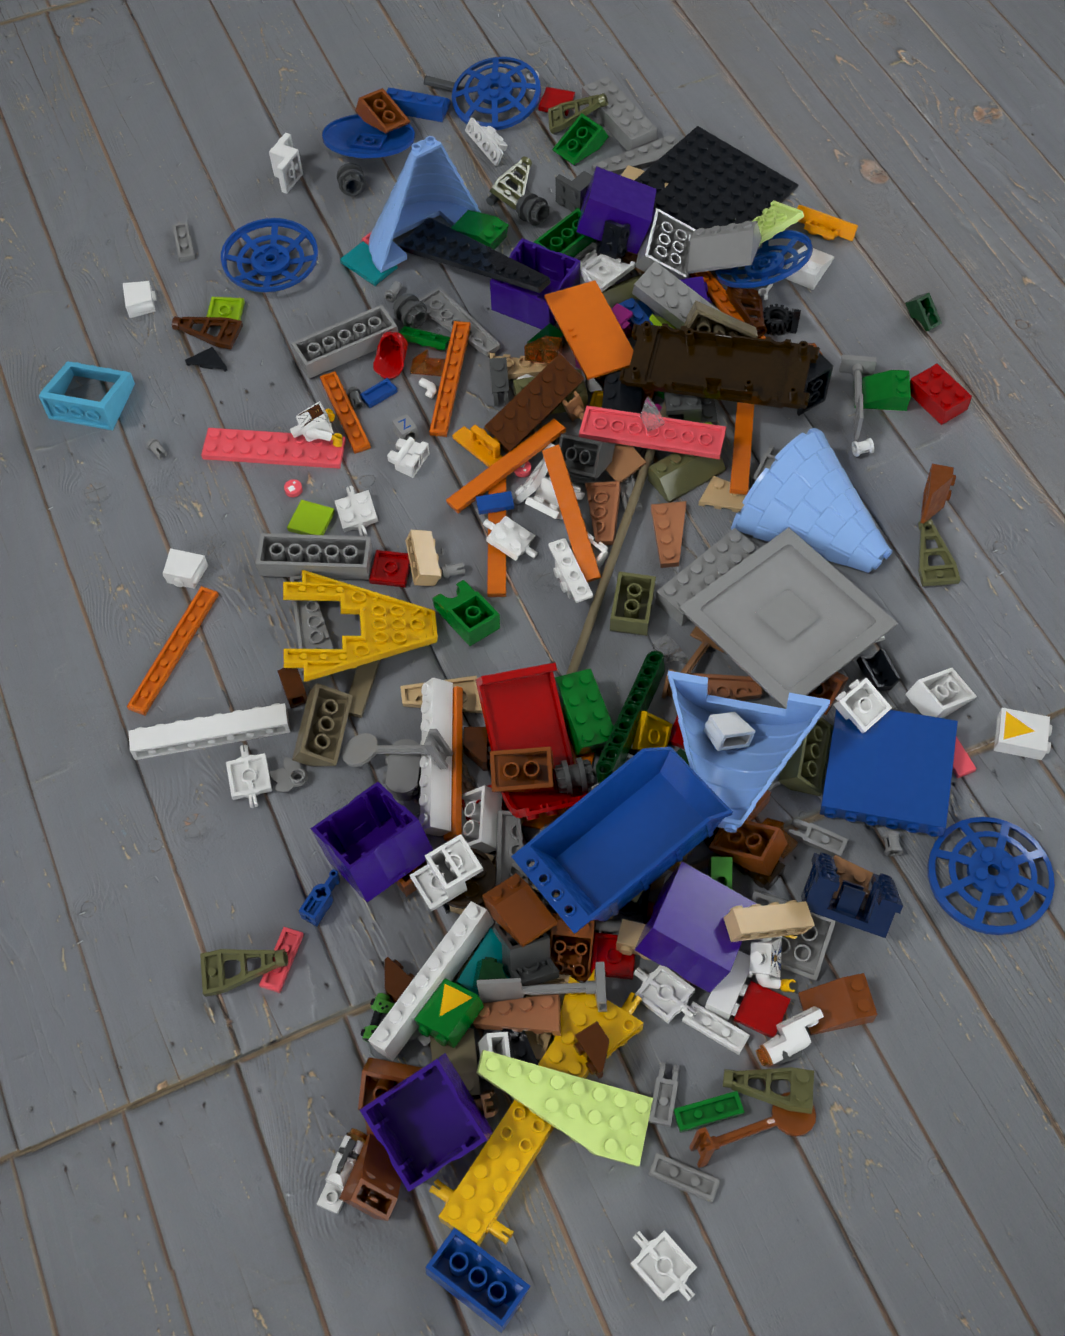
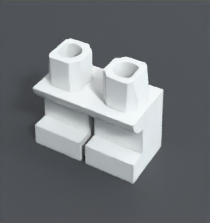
M409 437L407 440L399 438L396 442V449L400 451L395 452L391 450L387 457L389 462L395 464V470L414 478L421 465L430 455L429 444L423 441L421 443L415 442L412 437Z

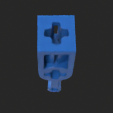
M335 869L330 871V876L325 884H318L312 889L299 909L301 918L315 926L319 925L333 903L331 892L340 883L339 873Z

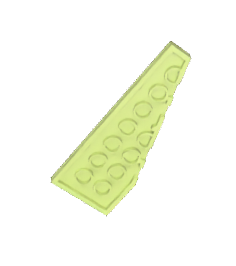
M482 1050L477 1074L506 1092L514 1100L529 1108L531 1112L557 1130L568 1135L570 1139L581 1144L593 1155L636 1167L640 1166L653 1098Z

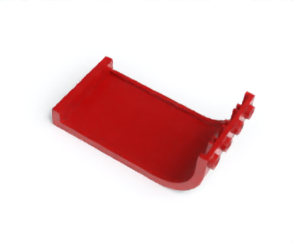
M556 663L490 674L475 679L491 751L551 747L554 767L560 765L563 760H566L568 765L574 764L553 674L557 670ZM556 780L555 791L536 793L501 792L511 814L516 818L527 817V820L540 818V813L546 812V815L550 816L559 814L558 809L565 808V811H567L589 793H582L580 787L573 789V795L567 796V793L558 792Z

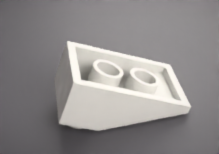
M804 245L797 252L800 254L808 250V248ZM813 248L809 261L800 270L785 279L813 290L834 260V256ZM792 263L787 264L785 269H788Z
M953 668L919 679L905 694L922 715L945 718L977 697Z

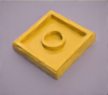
M641 711L632 749L639 752L643 748L667 747L673 724L647 711Z

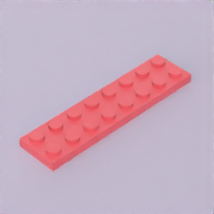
M586 406L579 437L720 460L726 426Z
M208 428L201 456L204 460L340 469L346 440L342 436V446L335 447L333 440L316 439L308 442L303 434L294 438L291 433Z

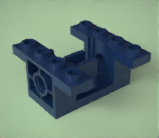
M822 852L820 855L814 853L811 860L812 868L801 895L802 902H807L810 912L886 938L895 913L900 914L903 908L892 877L880 873V875L873 874L871 890L864 908L860 909L865 896L864 887L843 880L836 900L832 899L834 892H837L840 886V876L836 874L838 868L835 866L832 856Z

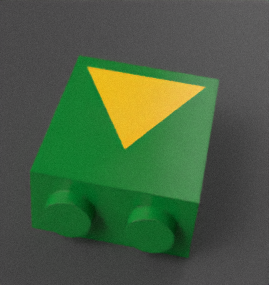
M445 978L414 1020L419 1027L418 1031L425 1037L432 1036L442 1046L448 1045L455 1048L484 1008V1005L479 995Z

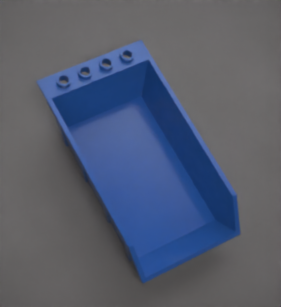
M672 747L643 748L511 857L575 934L591 920L606 922L613 915L616 916L622 907L640 892L650 888L649 885L676 862L680 863L683 857L706 837L710 838L725 817L731 816L733 811ZM531 862H535L532 867H529ZM547 877L545 882H541L542 878ZM560 892V895L555 898L554 894ZM573 908L571 913H566L567 909Z

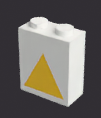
M1001 708L996 722L994 751L1042 760L1045 754H1049L1051 742H1048V736L1050 737L1052 733V725H1049L1050 717Z

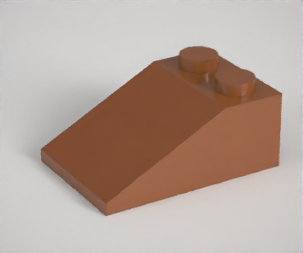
M383 88L358 99L355 110L364 122L384 133L391 132L410 123V120Z
M932 463L923 492L920 523L924 524L944 508L946 501L950 500L952 490L949 489L950 486H954L956 475H953L954 467Z
M551 747L490 751L492 792L536 793L555 791L554 762Z
M745 820L742 826L737 828L736 833H730L725 831L724 828H719L709 849L722 857H732V862L752 872L770 876L788 843L781 828Z
M517 873L482 895L485 907L491 917L522 947L557 925V921L533 889Z
M864 973L842 977L798 993L803 1011L815 1006L821 1009L824 1016L819 1019L818 1024L808 1027L810 1035L872 1023L878 1015Z

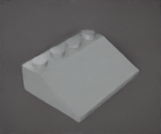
M656 208L653 211L651 224L639 249L635 267L645 272L656 261L678 279H686L688 276L690 242L696 229Z
M745 221L740 224L731 223L727 226H714L712 228H699L695 230L690 242L688 274L752 265L762 239L758 222Z
M758 889L754 890L751 901L761 904V906H766L773 902L785 904L789 901ZM810 912L815 926L804 934H798L795 939L782 936L781 968L817 981L836 921ZM752 940L742 941L739 951L750 955Z

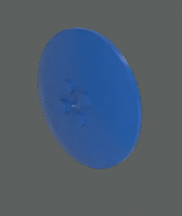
M358 114L329 123L322 132V139L325 146L341 155L355 158H380L398 154L409 148L415 140V131L410 124H407L391 132L384 133L364 122Z

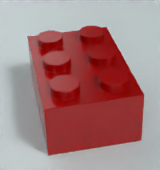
M939 364L931 366L910 380L911 397L941 425L968 410L972 395Z

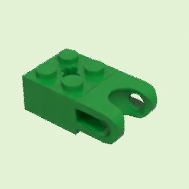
M462 580L456 584L457 597L447 598L440 593L434 596L432 601L435 610L469 646H472L500 629V614L478 591L475 592L466 581Z

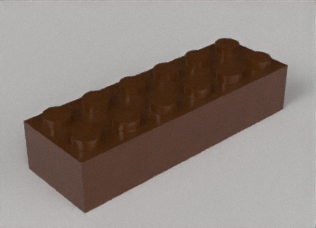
M560 353L485 425L484 430L492 438H496L500 443V447L506 453H509L542 423L564 399L572 394L583 383L585 378Z

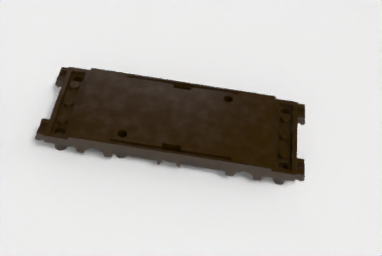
M645 321L641 325L634 324L631 336L633 340H636L629 369L622 368L619 379L621 384L641 387L645 390L777 408L806 409V406H808L810 393H805L804 390L810 363H816L820 348L808 345L806 341H801L799 344L792 343L791 339L776 342L766 336V339L736 336L734 332L731 335H724L720 330H718V333L693 330L692 328H687V326L673 329L668 324L663 323L662 326L651 325L649 321Z

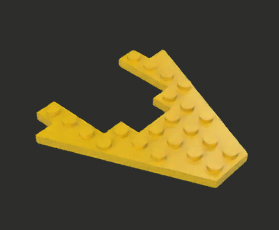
M302 570V582H283V600L340 601V614H358L360 616L361 636H342V649L284 648V668H303L304 682L350 668L354 669L360 665L437 643L438 634L435 610Z

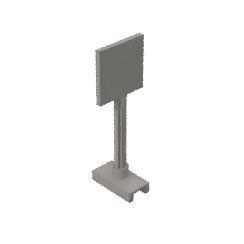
M842 355L839 372L853 373L854 403L856 406L854 441L858 442L863 422L862 374L873 375L877 360L876 357Z
M596 962L594 980L586 981V983L522 986L521 978L477 980L479 997L482 1003L524 998V994L586 993L595 994L598 1012H607L604 962Z

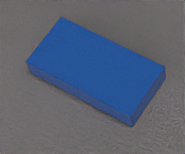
M386 378L362 392L360 396L362 401L369 408H372L397 393L398 390Z
M511 491L476 497L479 515L514 509Z

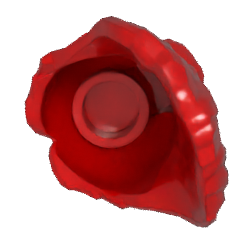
M386 332L382 335L377 346L373 369L384 379H394L400 375L404 368L408 342L398 332Z

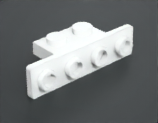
M470 118L465 129L466 133L495 166H498L504 154L503 151L506 150L508 145L497 134L495 128L480 126L474 118Z
M563 538L549 543V549L555 559L553 572L555 577L561 581L560 586L563 593L566 592L569 599L574 598L576 603L592 598L593 593L566 539Z

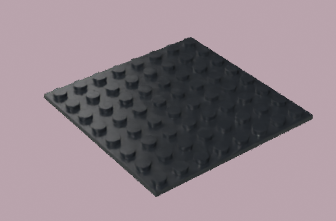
M699 126L694 128L634 180L656 188L654 210L658 208L696 230L699 228H712L714 226H727L731 223L752 222L756 217L763 214L762 211L765 208L769 209L771 207L770 203L773 200L782 203L798 188L797 183Z

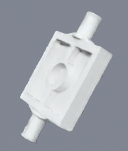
M353 486L346 487L348 496L335 500L343 531L345 533L351 530H359L360 536H363L364 533L365 537H367L368 534L365 527L379 522L369 490L355 494Z
M507 516L497 524L488 519L484 521L483 525L491 530L486 542L515 561L524 553L535 559L538 552L529 547L535 537L533 533Z
M241 745V757L226 762L231 797L233 800L249 798L250 808H254V805L258 807L257 795L272 791L267 758L265 753L249 755L248 745H244V748Z
M659 965L649 975L639 967L635 970L634 975L643 981L642 986L635 993V998L637 995L640 996L643 1005L668 1024L681 1011L690 1019H693L697 1011L688 1006L687 1003L695 993L694 987L665 966Z
M665 1230L656 1239L648 1241L638 1231L633 1236V1239L642 1249L630 1265L662 1302L678 1290L689 1301L695 1293L685 1283L688 1277L697 1269L696 1265Z

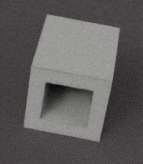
M408 414L392 420L393 430L398 438L405 440L409 437H412L414 440L419 439L417 426Z

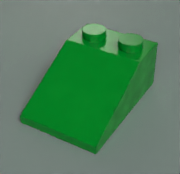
M581 113L552 150L572 165H575L599 150L609 136L602 126Z
M467 210L451 228L495 250L507 237L509 225L496 216Z
M889 370L862 377L863 409L907 411L911 398L909 371Z

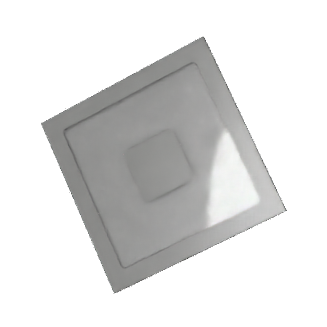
M790 528L784 530L679 607V610L784 709H787L789 692L807 696L898 624Z

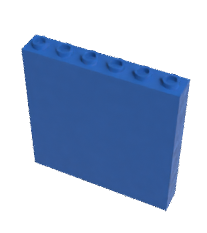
M836 709L820 815H824L827 818H842L849 822H865L871 826L882 825L889 829H904L910 833L921 832L932 837L943 836L947 824L958 721L889 710L866 732L861 733L850 719L846 720Z

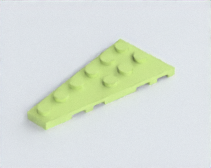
M773 200L770 203L771 207L769 209L765 208L762 211L763 214L753 220L758 222L762 238L759 246L766 240L772 239L779 232H783L790 225L797 223L798 220L804 217L803 211Z

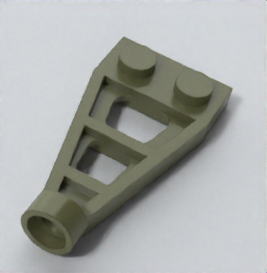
M605 93L561 103L549 108V130L551 133L554 134L566 129L576 121L581 113L586 116L599 107L607 106L609 103ZM589 104L588 107L580 111V106ZM574 108L575 114L565 119V111Z
M522 157L519 162L497 178L489 191L514 210H516L518 199L525 194L529 170L532 165L530 158ZM517 171L518 173L523 175L522 179L518 178L513 173ZM511 180L513 183L518 185L517 191L508 186L505 182Z
M929 519L924 524L919 521L918 572L922 587L959 584L960 576L957 564L933 524V520ZM926 540H935L938 548L927 549ZM940 555L945 565L929 566L928 556Z
M219 949L201 953L203 995L207 997L228 992L275 968L288 966L286 950ZM260 957L261 967L248 971L247 959ZM228 960L240 961V973L232 978H225L224 963Z
M793 1067L745 1071L724 1069L723 1087L731 1088V1090L788 1111L812 1114L814 1070ZM764 1079L766 1081L765 1090L761 1091L749 1087L748 1080ZM775 1080L789 1081L790 1094L782 1096L774 1093L770 1088L771 1082Z

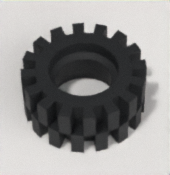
M772 304L763 310L764 324L767 328L766 333L772 332L774 336L777 333V336H779L781 332L785 334L786 331H789L792 312L791 310L788 311V307L784 309V305L778 307V304H775L774 307ZM778 318L782 321H773L772 319Z

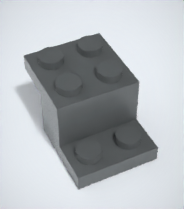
M583 171L571 181L559 174L555 177L556 202L571 212L577 208L581 210L584 196L593 175Z
M663 392L666 415L681 414V420L699 423L711 422L713 425H717L718 420L714 399Z
M499 924L493 925V932L502 944V964L511 978H521L522 986L538 985L559 978V970L550 959V938L546 932L522 947Z

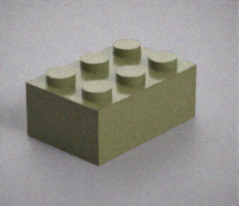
M627 572L618 573L610 618V631L647 636L656 576Z

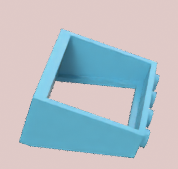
M67 361L41 391L39 399L49 419L113 431L135 382L132 374L127 371ZM74 376L115 383L100 402L64 395Z

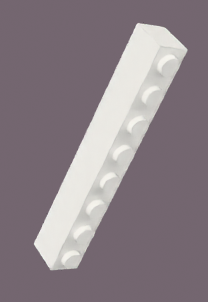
M431 678L423 684L421 689L423 697L421 705L422 722L420 726L422 740L420 745H424L430 729H437L452 750L453 683ZM421 754L419 821L425 834L441 837L451 831L452 756H447L445 760L448 764V769H440L431 755Z
M275 703L266 707H254L243 711L235 710L232 713H218L213 716L196 717L186 721L178 720L174 723L157 724L147 728L138 727L135 730L129 731L130 752L134 760L290 733L289 716L285 703Z
M472 901L468 904L368 1041L378 1053L394 1061L418 1028L414 1020L445 978L450 981L453 980L493 925L494 921L487 909Z

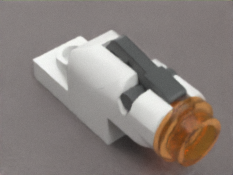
M813 1006L777 1024L776 1027L780 1036L778 1034L769 1041L760 1045L759 1049L755 1050L762 1066L778 1065L800 1058L802 1050L811 1043L805 1026L812 1027L819 1023V1019L824 1017L821 1009Z
M351 1128L350 1132L346 1133L325 1179L327 1183L320 1195L317 1206L337 1215L339 1214L344 1203L339 1197L368 1135L354 1128Z

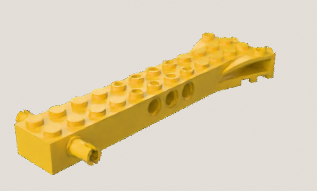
M595 969L592 971V974L590 975L587 981L594 980ZM569 977L568 983H580L572 977ZM630 992L622 1007H618L607 1000V1012H598L595 994L565 993L560 1012L561 1036L555 1035L553 1042L538 1063L539 1066L586 1079L590 1072L585 1064L587 1060L583 1055L579 1056L573 1046L575 1044V1035L597 1021L609 1038L606 1058L608 1059L619 1047L624 1046L629 1039L643 1030L644 1022L632 1015L642 1001L641 997L637 995L635 998V993ZM514 1100L458 1187L452 1190L439 1179L434 1181L435 1186L432 1185L429 1192L446 1202L445 1207L438 1216L440 1222L452 1230L455 1227L478 1246H480L489 1233L506 1245L509 1242L508 1237L511 1238L514 1231L497 1221L498 1216L555 1127L531 1112L529 1108Z

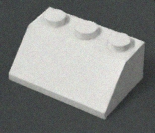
M484 785L462 794V799H464L466 804L464 811L462 808V836L470 848L480 850L483 853H490L496 851L498 810H502L501 792H492V788Z

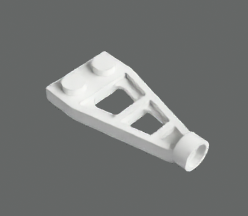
M549 444L547 447L544 448V450H545V449H548V448H550V447H553V446H555V445H554V444ZM544 456L523 486L520 485L515 491L516 496L513 502L517 505L534 493L541 484L542 478L545 477L548 469Z

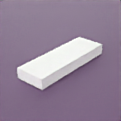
M693 1001L690 1007L697 1011L693 1019H690L685 1014L682 1022L740 1055L750 1034Z

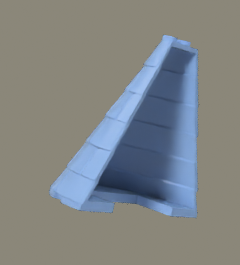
M428 136L425 140L412 144V149L371 232L369 252L372 255L374 265L381 273L407 260V254L392 241L394 238L420 226L429 217L435 218L440 215L453 226L467 210L481 213L444 146L433 136Z
M818 428L809 429L807 434H799L775 456V461L770 469L765 468L747 493L742 502L744 506L741 512L736 513L731 526V530L736 528L741 533L753 535V538L768 542L787 528H790L827 561L867 573L872 569L876 570L881 565L884 558L888 559L893 552L880 530L877 529L869 511L865 508L857 490L853 487L824 433Z
M668 670V681L672 690V697L678 715V723L689 766L733 811L732 815L725 817L717 827L724 828L725 831L730 833H736L737 828L742 826L756 807V803L772 785L774 779L801 746L802 741L814 728L817 721L827 711L830 700L789 692L787 709L718 697L708 695L707 677ZM736 712L756 731L749 747L717 751L704 732V728L710 715Z

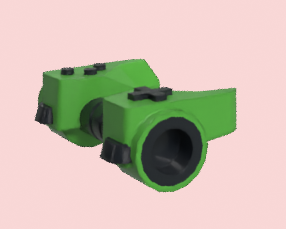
M378 993L377 997L371 1000V1009L374 1010L370 1025L361 1030V1036L364 1041L369 1042V1038L379 1026L382 1014H388L394 1006V1003L389 1001L390 996Z

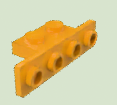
M798 205L797 209L802 210L804 213V217L798 220V222L805 224L803 229L807 230L809 234L821 235L826 240H834L837 236L850 241L854 240L858 225L812 208Z
M476 424L470 430L463 426L452 435L456 442L488 467L503 457L500 454L499 441L496 438H492L483 428H479Z

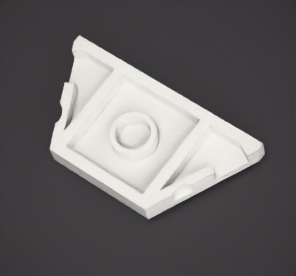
M600 254L581 268L580 275L586 283L596 280L600 290L603 292L632 271L636 263L633 261L630 264L622 263L620 258L614 259Z

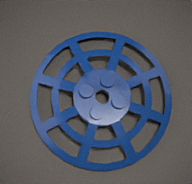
M511 57L488 58L473 64L459 76L452 90V104L455 113L465 124H468L471 115L476 110L480 113L492 114V122L477 121L480 126H491L495 130L506 129L522 122L535 110L541 96L540 80L535 70L519 59ZM499 62H511L519 66L514 67L508 64H499ZM489 63H493V64H491V65L484 66V67L478 69L477 71H473V70H475L476 68H478V67H480V66H483V65H486V64H489ZM498 67L507 68L510 71L506 74L498 72ZM492 68V73L485 76L480 74L484 70ZM527 68L533 74L535 84L526 83L521 70ZM518 74L521 82H512L510 77ZM467 75H470L464 89L456 92L461 81ZM474 78L480 80L477 86L469 87ZM513 88H521L517 98L512 96ZM526 89L535 90L534 97L525 108L520 101L523 99ZM478 92L479 98L473 102L469 97V93ZM462 95L465 96L466 102L470 106L465 114L461 111L456 101V98ZM507 100L511 102L506 106L498 108V104H501ZM484 102L492 105V109L483 108L479 105ZM513 107H516L521 112L510 119L498 122L499 113L506 112Z
M266 218L245 224L227 238L221 251V263L226 276L237 286L254 292H275L300 283L313 271L318 259V246L313 234L303 225L282 218ZM272 227L271 235L261 236L253 240L247 235V233L259 228ZM278 227L293 229L301 234L293 240L287 236L278 235ZM239 238H242L247 243L240 250L238 256L228 254L232 245ZM305 238L311 243L314 255L305 257L303 249L299 245ZM271 240L270 244L260 247L257 245L258 243ZM277 240L287 242L290 245L285 248L277 244ZM250 248L254 251L251 258H243ZM296 248L300 258L290 259L289 253ZM227 260L237 262L240 276L232 277L227 267ZM312 261L310 267L299 277L295 276L305 262ZM242 263L252 264L254 270L246 273ZM298 264L294 272L290 273L287 271L290 265ZM260 274L265 276V280L260 281L252 277ZM280 274L285 276V278H282L280 280L271 281L272 276H277ZM247 279L255 284L263 285V287L247 285L240 281ZM288 280H291V281L288 282V283H285V284H282V285H278V286H272V287H270V285L280 284V283L286 282V281H288Z
M784 230L774 235L772 239H791L787 246H769L768 240L762 243V248L757 249L752 265L745 266V269L737 270L738 267H733L731 270H715V275L722 284L733 288H755L778 282L800 270L809 261L813 252L811 240L804 233ZM797 241H800L806 245L808 250L798 254L792 247ZM788 252L794 256L792 258L784 260V256ZM792 263L788 269H783L785 265ZM721 274L731 275L736 282L722 278ZM747 274L748 277L740 279L737 275ZM752 279H755V280L761 279V281H754V282H752V281H750V280H752Z
M975 817L959 821L948 827L943 836L938 837L929 854L927 864L928 880L935 899L951 918L974 931L991 935H1007L1023 931L1043 916L1053 898L1055 887L1054 872L1046 852L1028 832L1008 821L991 817ZM977 822L995 823L1001 825L1000 833L993 831L974 833L968 824ZM960 827L966 837L956 844L952 852L940 850L939 848L945 838ZM1009 829L1025 837L1037 850L1028 852L1018 841L1008 836ZM995 837L998 838L996 847H984L979 838ZM970 841L977 850L971 857L958 854L962 847ZM1006 841L1015 846L1022 855L1012 857L1004 850ZM936 857L949 860L948 867L952 884L942 889L938 884L936 876ZM1043 858L1049 875L1048 889L1037 884V870L1033 861L1035 859ZM956 862L967 865V877L958 880ZM1028 862L1031 880L1019 875L1018 865ZM988 868H995L998 871V875H991L988 872ZM1016 883L1028 888L1026 894L1018 901L1015 900L1011 892ZM972 884L974 888L982 893L980 901L970 896L964 890V887ZM957 891L966 902L977 908L974 919H970L959 912L947 900L946 896ZM1034 891L1046 897L1039 910L1025 920L1020 907L1029 901ZM1004 895L1008 905L1004 906L988 905L991 896ZM986 911L990 913H1007L1012 911L1016 924L994 926L983 924L982 921Z

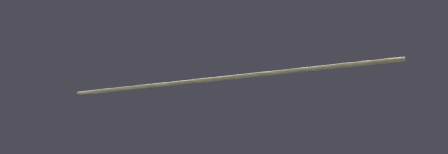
M664 401L659 417L668 418L669 415H666ZM647 448L644 457L646 464L640 468L603 570L602 578L598 584L566 674L578 671L648 475L649 467L653 461L655 449ZM525 817L520 818L521 828ZM481 941L479 942V944L477 945V947L474 949V951L471 953V955L469 956V958L466 960V962L463 964V966H462L461 969L459 970V973H458V976H457V978H456V981H457V979L459 978V976L461 975V973H462V971L464 970V968L466 967V965L468 964V962H469V960L471 959V957L473 956L474 952L476 951V949H477L478 946L480 945Z

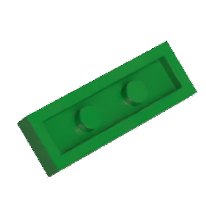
M404 326L398 332L405 337L408 343L413 342L421 346L434 347L437 350H446L450 341L448 336Z
M738 1091L678 1107L673 1111L680 1133L741 1116L745 1113Z

